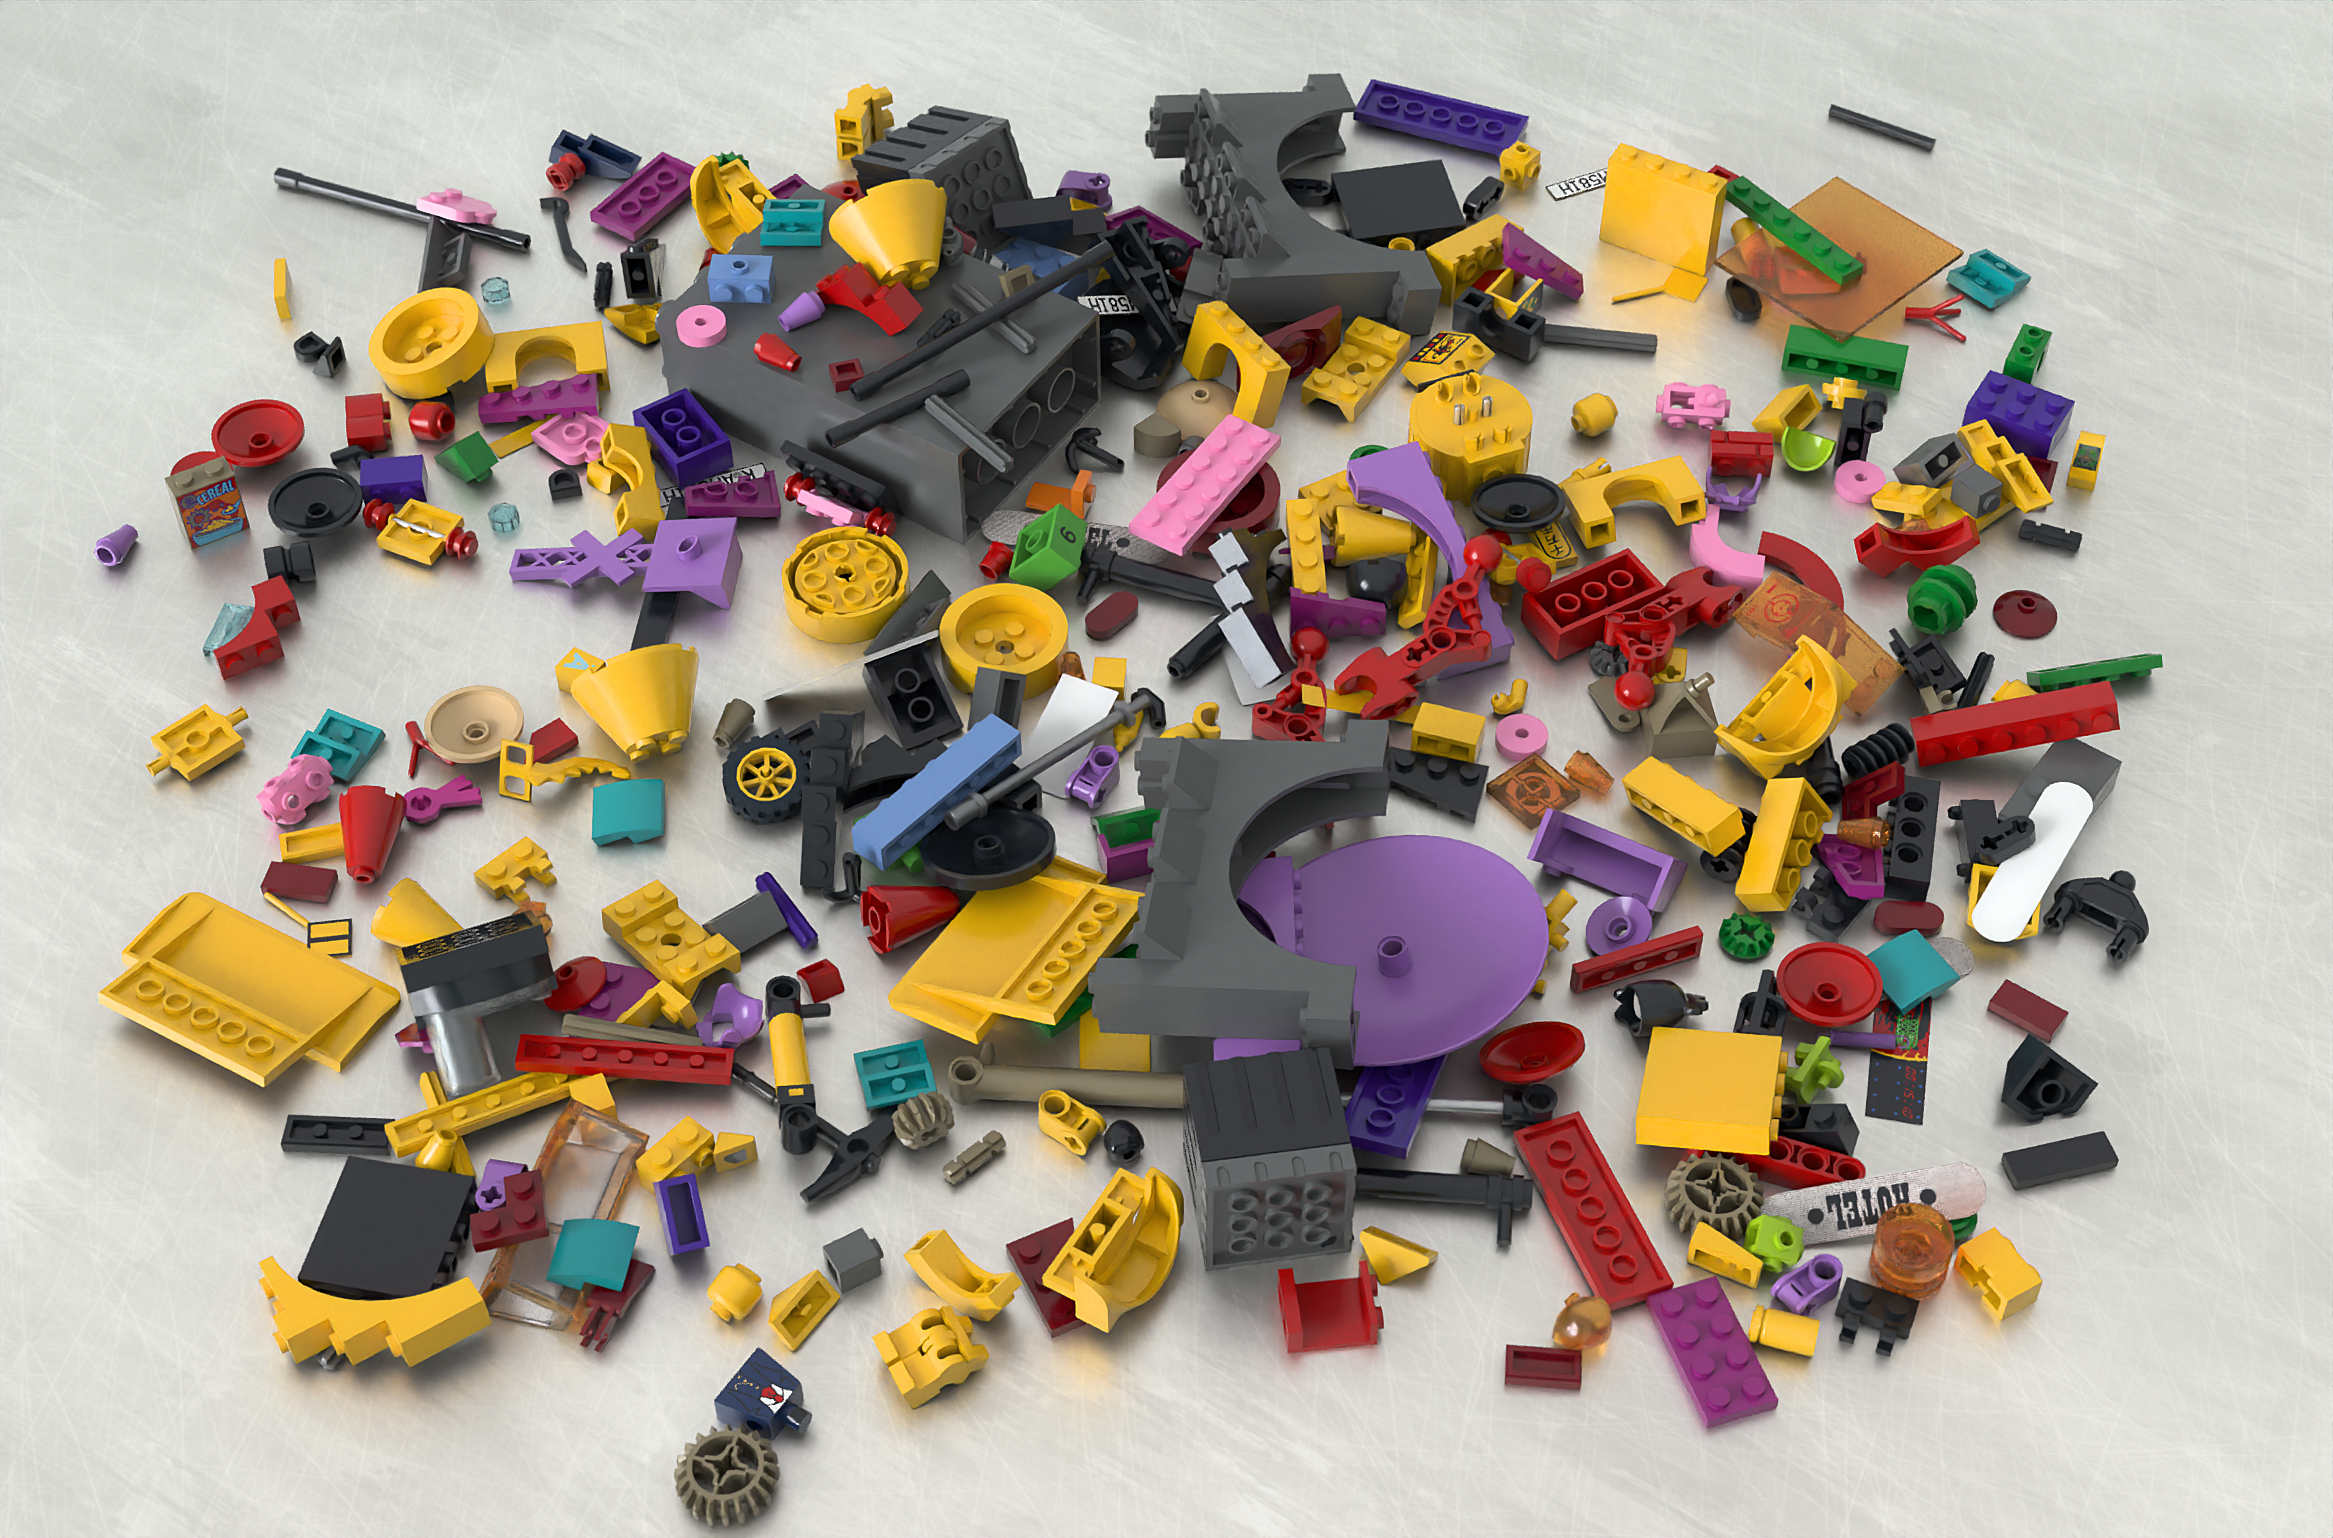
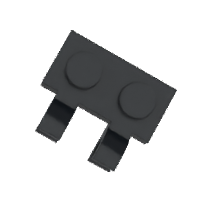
M1820 866L1813 875L1815 881L1810 885L1809 890L1802 887L1796 894L1795 899L1797 902L1792 906L1791 911L1809 920L1807 929L1828 942L1838 943L1869 907L1872 899L1863 900L1854 896H1848L1841 885L1836 882L1834 875L1828 869ZM1814 894L1826 898L1822 905L1818 903Z
M1847 1277L1835 1314L1845 1317L1838 1340L1853 1344L1861 1322L1882 1330L1875 1352L1890 1357L1896 1336L1909 1337L1920 1301Z

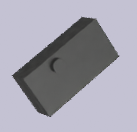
M2076 738L2054 742L1999 812L1998 824L2014 816L2029 817L2048 786L2057 782H2068L2083 788L2090 795L2093 802L2092 812L2082 827L2083 829L2113 790L2122 761Z

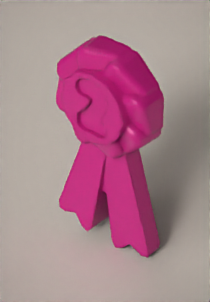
M463 774L437 790L426 787L410 790L403 796L407 800L405 817L409 822L424 824L430 820L437 819L442 808L482 804L480 788H473V783L466 780Z

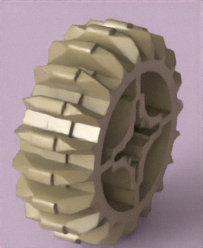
M1705 1150L1701 1159L1691 1154L1687 1162L1680 1160L1676 1170H1672L1669 1174L1668 1184L1665 1185L1664 1191L1666 1198L1665 1207L1666 1211L1670 1212L1671 1223H1679L1680 1233L1690 1230L1692 1231L1691 1236H1693L1699 1221L1727 1238L1730 1237L1737 1242L1742 1234L1746 1235L1747 1225L1750 1221L1761 1216L1759 1208L1764 1202L1763 1185L1758 1184L1757 1173H1749L1748 1163L1736 1164L1735 1155L1729 1160L1724 1159L1721 1151L1716 1157H1710ZM1713 1192L1716 1193V1195H1715L1716 1204H1713V1196H1712V1193H1713Z
M728 1422L724 1427V1431L717 1432V1429L711 1426L709 1430L710 1435L706 1437L697 1432L695 1437L696 1444H685V1454L678 1455V1468L674 1472V1479L677 1483L675 1486L677 1496L682 1499L683 1507L687 1511L692 1510L693 1516L697 1520L706 1516L707 1522L711 1526L718 1518L722 1519L723 1524L728 1527L732 1518H737L743 1524L745 1514L747 1513L758 1517V1505L769 1507L771 1502L770 1495L776 1494L778 1489L777 1481L780 1478V1469L777 1466L779 1463L778 1456L775 1451H772L771 1443L768 1439L761 1440V1434L758 1433L757 1429L748 1434L747 1428L743 1424L737 1431H732V1427ZM745 1457L752 1461L758 1467V1470L749 1469V1465L741 1463V1458ZM697 1479L705 1480L706 1484L713 1486V1492L710 1493L700 1487Z

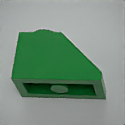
M479 431L461 439L434 457L439 465L465 483L474 478L477 482L485 479L493 473L490 467L499 462Z

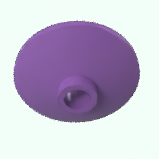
M1622 896L1609 899L1599 905L1588 919L1586 925L1588 945L1594 953L1600 956L1648 941L1652 932V917L1646 906L1635 898ZM1627 930L1623 935L1619 936L1622 931Z

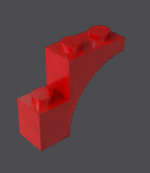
M861 262L851 267L845 264L835 271L832 276L829 273L816 283L818 290L815 293L820 297L824 305L840 304L853 308L871 318L889 336L907 328L924 310L901 281L890 287L887 284L880 287Z
M1968 515L1944 527L1915 532L1895 530L1876 522L1854 539L1858 562L1883 578L1907 561L1923 572L1932 566L1950 565L1981 543L1976 521Z
M282 575L251 586L255 598V608L249 623L234 639L213 650L223 680L284 657L276 630L299 622L301 619L295 598Z

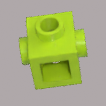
M1764 1214L1751 1220L1747 1225L1743 1249L1764 1262L1763 1270L1778 1273L1800 1261L1804 1252V1243L1802 1242L1804 1229L1792 1225V1221L1786 1217L1767 1216Z

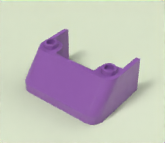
M1548 807L1527 856V859L1542 863L1541 870L1554 876L1560 877L1562 872H1565L1622 896L1635 898L1646 906L1651 916H1654L1655 911L1663 912L1689 863Z

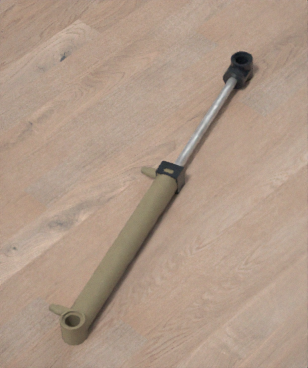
M985 1042L983 1044L980 1060L972 1056H960L954 1059L948 1068L950 1096L961 1105H973L981 1099L1039 1102L1041 1095L1046 1091L1060 1090L1081 1104L1183 1109L1184 1076L1182 1073L994 1064L995 1052L992 1042ZM1533 1084L1527 1087L1524 1092L1503 1089L1502 1100L1432 1096L1426 1110L1501 1114L1502 1125L1521 1124L1523 1128H1527L1555 1119L1558 1097L1551 1087L1544 1084ZM1339 1092L1342 1106H1348L1353 1093Z

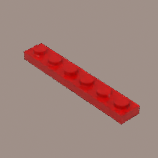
M520 1034L515 1068L516 1071L588 1076L603 1073L604 1077L731 1085L735 1050L732 1048Z

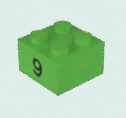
M1057 504L1019 531L1009 577L1020 585H1026L1045 592L1047 589H1053L1066 576L1075 574L1081 565L1080 557L1086 542L1087 523L1062 504Z

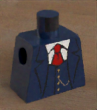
M759 1347L714 1399L717 1419L724 1424L728 1422L730 1426L737 1429L743 1424L747 1428L748 1433L757 1429L758 1433L761 1434V1438L768 1439L769 1441L774 1440L785 1426L798 1433H803L812 1419V1413L801 1407L804 1402V1396L800 1381Z

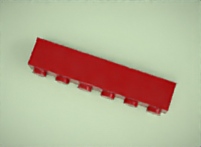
M2109 680L1909 719L1919 767L2120 730L2117 701Z

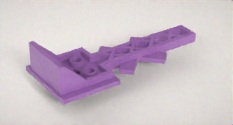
M737 517L660 520L654 544H642L645 542V539L634 528H631L605 546L587 530H584L570 539L574 547L515 549L509 573L512 580L562 579L572 589L590 577H609L621 587L636 576L646 575L643 584L644 592L690 591L723 609H731L743 557L736 535L738 520ZM650 557L649 562H643ZM559 561H564V562L561 563L560 565H554L555 563H557V562H559ZM524 562H534L528 567H522Z

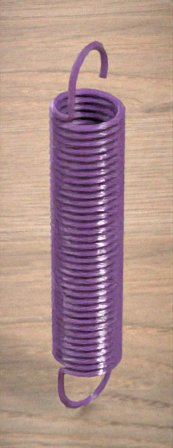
M1830 1030V1033H1819L1816 1036L1819 1039L1818 1036L1820 1034H1831L1830 1045L1895 1049L1896 1037H1903L1908 1042L1905 1047L1898 1048H1906L1909 1045V1040L1906 1037L1895 1036L1894 1034Z

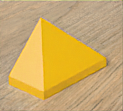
M1372 1225L1362 1230L1359 1237L1381 1286L1427 1266L1437 1259L1439 1253Z
M813 1270L773 1297L768 1324L791 1350H795L841 1296L819 1270Z

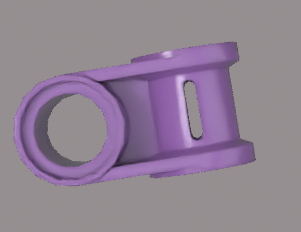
M1069 170L1064 174L1056 192V196L1069 195V197L1089 202L1100 208L1103 207V210L1110 208L1113 203L1112 196L1108 190L1110 178L1104 173Z
M1108 745L1095 747L1080 767L1069 777L1065 787V795L1070 798L1077 797L1088 802L1090 808L1098 809L1120 780L1119 754L1117 750Z
M495 1159L488 1160L483 1178L475 1194L477 1206L481 1208L480 1212L506 1207L504 1177L528 1172V1165Z
M1819 1254L1796 1270L1782 1276L1773 1285L1770 1293L1775 1299H1780L1792 1313L1809 1317L1815 1310L1838 1295L1843 1265L1833 1255ZM1818 1276H1826V1277H1828V1278H1830V1279L1825 1280V1279H1822V1278H1820V1277H1818Z

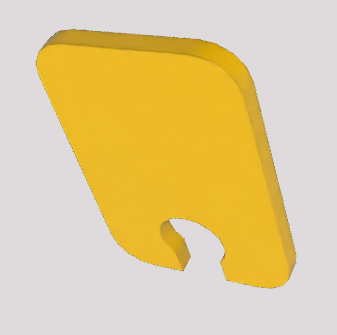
M1092 1009L1080 1016V1069L1150 1072V1035L1100 1033L1098 1018H1093Z

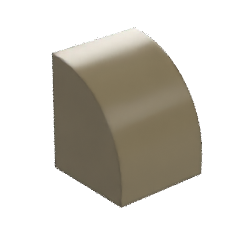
M1155 412L1134 426V449L1139 453L1152 458H1168L1178 454L1181 446V430Z

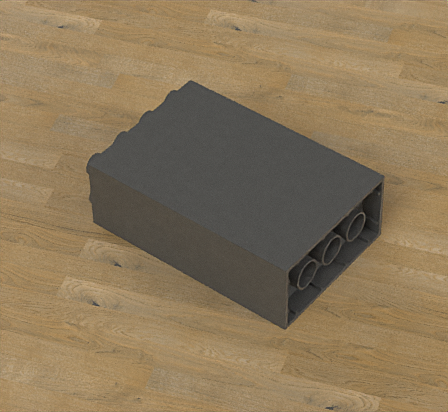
M804 183L788 199L826 200L821 246H761L760 233L763 225L762 221L749 234H740L727 255L773 256L776 281L771 303L710 302L707 280L710 266H705L699 271L691 287L676 300H667L658 310L655 318V329L660 334L663 354L662 374L667 380L668 393L670 395L686 388L723 432L784 461L787 460L779 449L785 440H788L886 486L902 510V517L965 545L981 528V524L992 512L997 511L1102 402L1099 312L1050 291L1007 315L1036 339L1037 348L1030 354L1023 353L990 325L885 384L880 390L860 401L854 399L850 390L836 393L828 364L859 358L865 376L880 370L917 349V341L948 309L952 308L961 314V323L977 315L953 294V283H957L959 279H964L995 305L1006 299L998 275L1007 271L965 253L964 259L956 265L947 266L939 264L938 271L929 279V286L921 290H913L912 287L907 288L924 310L907 328L892 336H889L876 322L865 314L840 304H825L826 311L821 314L820 319L787 332L778 320L779 315L803 292H816L818 290L816 283L829 273L832 276L835 271L845 264L851 267L857 263L834 241L829 231V221L832 215L846 201ZM709 305L716 307L725 315L727 333L720 342L709 347L700 348L686 345L678 337L676 326L678 316L684 310L693 306ZM765 332L777 334L802 357V362L795 372L791 373L788 370L758 359V355L754 354V347L762 334ZM963 369L970 379V386L947 397H941V399L1014 458V467L1006 473H1001L925 409L926 405L859 435L856 439L834 449L827 443L825 431L849 420H855Z

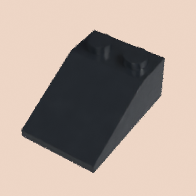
M925 641L864 664L862 677L873 701L899 745L905 751L964 728Z

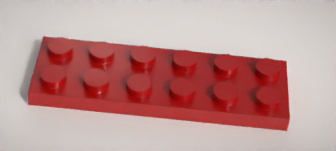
M1579 1111L1513 1132V1143L1604 1313L1647 1300L1649 1295L1673 1289V1280Z

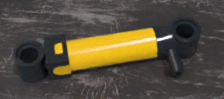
M777 976L770 979L766 984L765 1014L768 1019L777 1094L779 1129H781V1145L783 1149L791 1154L802 1155L809 1153L816 1146L818 1117L816 1113L814 1084H811L803 1019L829 1017L831 1015V1008L829 1003L801 1005V986L799 982L790 976Z

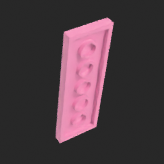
M1228 414L1129 523V533L1179 556H1183L1281 446V436Z

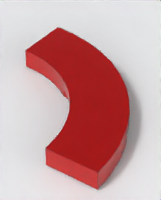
M1762 531L1757 555H1764L1765 562L1799 577L1804 583V589L1809 597L1810 606L1814 607L1815 603L1816 608L1828 613L1834 612L1843 617V593L1839 581L1831 568L1817 554L1800 543L1775 533Z

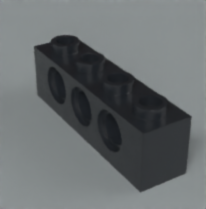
M1905 775V793L1888 802L1889 807H1894V812H1888L1885 832H1891V838L1885 837L1882 857L1888 858V863H1883L1884 897L1916 902L1926 901L1931 880L1941 781Z

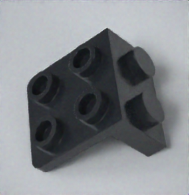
M1895 628L1889 630L1893 641L1888 644L1896 655V660L1906 675L1909 674L1913 679L1912 683L1919 694L1920 689L1931 685L1936 695L1944 690H1951L1952 694L1968 685L1966 678L1934 634L1909 648Z

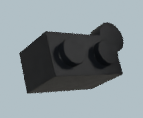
M1871 392L1864 399L1845 397L1836 439L1837 444L1833 466L1840 467L1842 464L1853 460L1866 461L1871 433H1878L1883 429V417L1888 408V398L1886 395L1880 392Z

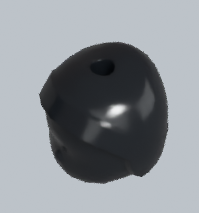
M1117 1120L1105 1132L1104 1148L1108 1151L1112 1160L1117 1163H1127L1134 1160L1141 1150L1144 1149V1139L1138 1128L1127 1120Z

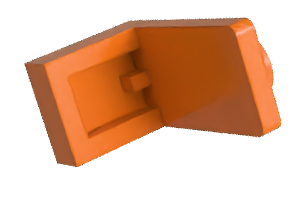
M1080 469L1072 489L1034 482L1026 499V507L1049 511L1060 503L1076 516L1084 519L1090 504L1094 502L1097 487L1092 482V471Z

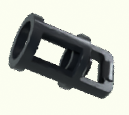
M1763 969L1757 992L1747 993L1741 998L1732 1033L1783 1036L1789 1009L1787 1004L1777 997L1776 978L1773 970ZM1745 1020L1750 1022L1749 1026H1744ZM1770 1027H1775L1774 1033L1769 1031Z

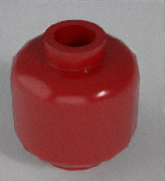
M419 402L413 407L408 419L413 435L424 441H444L455 428L454 414L448 405L442 402Z

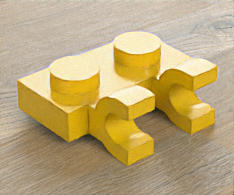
M527 836L473 873L475 882L494 898L498 899L503 894H506L518 907L530 901V896L523 891L527 887L524 879L532 875L546 889L557 881L556 876L549 871L553 868V865L549 861L547 852Z

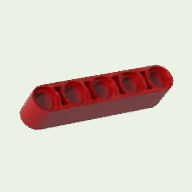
M1779 1135L1778 1141H1771L1769 1156L1721 1151L1724 1159L1729 1160L1735 1155L1736 1164L1748 1163L1749 1173H1757L1759 1180L1791 1190L1863 1179L1866 1175L1864 1164L1854 1157ZM1686 1148L1689 1157L1693 1154L1701 1159L1702 1154L1705 1152V1150ZM1706 1150L1710 1157H1716L1720 1152Z

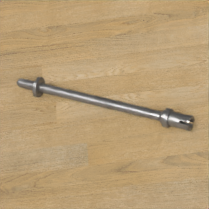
M1141 695L1130 703L1124 700H1117L1113 704L1114 713L984 793L971 792L967 794L963 802L944 812L943 817L946 824L955 831L975 817L982 818L987 814L988 805L1119 724L1125 727H1132L1136 723L1135 714L1151 704L1150 696Z

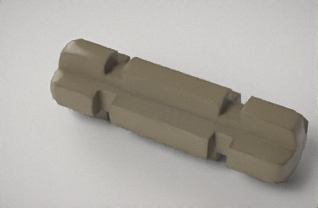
M995 1130L989 1132L982 1138V1143L977 1141L958 1155L956 1162L952 1160L942 1169L946 1180L949 1183L957 1184L966 1177V1172L972 1173L992 1158L991 1153L994 1152L996 1155L1003 1150L1006 1142L1002 1134Z

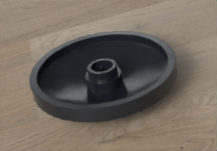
M988 807L985 816L982 818L975 817L955 831L949 828L945 820H943L924 836L920 845L922 866L930 878L944 886L968 891L996 890L1023 883L1044 871L1053 861L1057 851L1054 828L1045 818L1031 811L1012 807Z

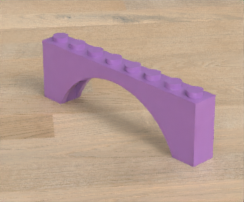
M1418 441L1347 461L1346 480L1356 502L1393 511L1415 523L1431 537L1442 551L1450 566L1453 582L1463 577L1467 568L1463 559L1466 534L1461 525L1457 526L1452 503L1449 500H1445L1442 494L1443 486L1438 476L1433 475L1430 457L1426 451H1422ZM1485 576L1478 588L1479 607L1483 616L1480 623L1482 629L1487 630L1491 634L1492 655L1490 659L1484 662L1475 661L1452 664L1435 675L1438 681L1510 659L1511 649L1515 644L1514 636L1511 629L1504 626L1500 605L1497 601L1493 602L1490 596V585ZM1455 609L1449 620L1448 627L1451 629L1470 630L1469 625L1464 624L1461 613ZM1444 645L1438 646V648H1445V647H1447V646H1444Z
M1292 856L1264 858L1245 881L1238 896L1237 905L1248 922L1259 933L1280 947L1305 957L1304 943H1298V939L1304 938L1303 919L1297 918V914H1303L1301 893H1296V890L1302 889L1300 869H1294ZM1224 1037L1213 1040L1214 1061L1230 1059L1236 1056L1249 1057L1265 1055L1270 1052L1281 1053L1302 1050L1301 1040Z

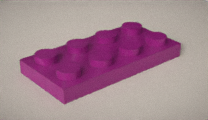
M661 152L590 211L591 221L635 242L691 194L690 179L696 167L665 152Z
M1716 1276L1647 1296L1646 1305L1706 1429L1777 1408L1779 1400Z

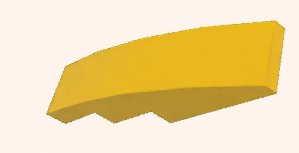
M1986 419L1959 428L1956 435L1976 464L2003 483L2002 493L2021 511L2027 514L2053 504L2054 500L2023 453L2016 455L2005 436L1998 438Z

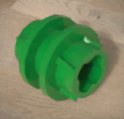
M1952 564L1929 567L1919 577V580L1908 589L1906 598L1908 603L1907 612L1912 625L1920 631L1931 635L1956 632L1964 624L1965 619L1976 610L1978 602L1976 583L1972 574L1966 569Z

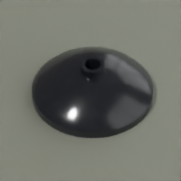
M312 468L297 472L281 481L269 497L268 511L274 525L284 533L302 538H319L334 534L349 525L362 508L363 495L359 483L348 473L333 468Z
M1506 474L1491 478L1480 484L1471 496L1473 515L1485 526L1509 534H1526L1542 530L1557 521L1565 509V496L1560 487L1548 479L1531 474Z

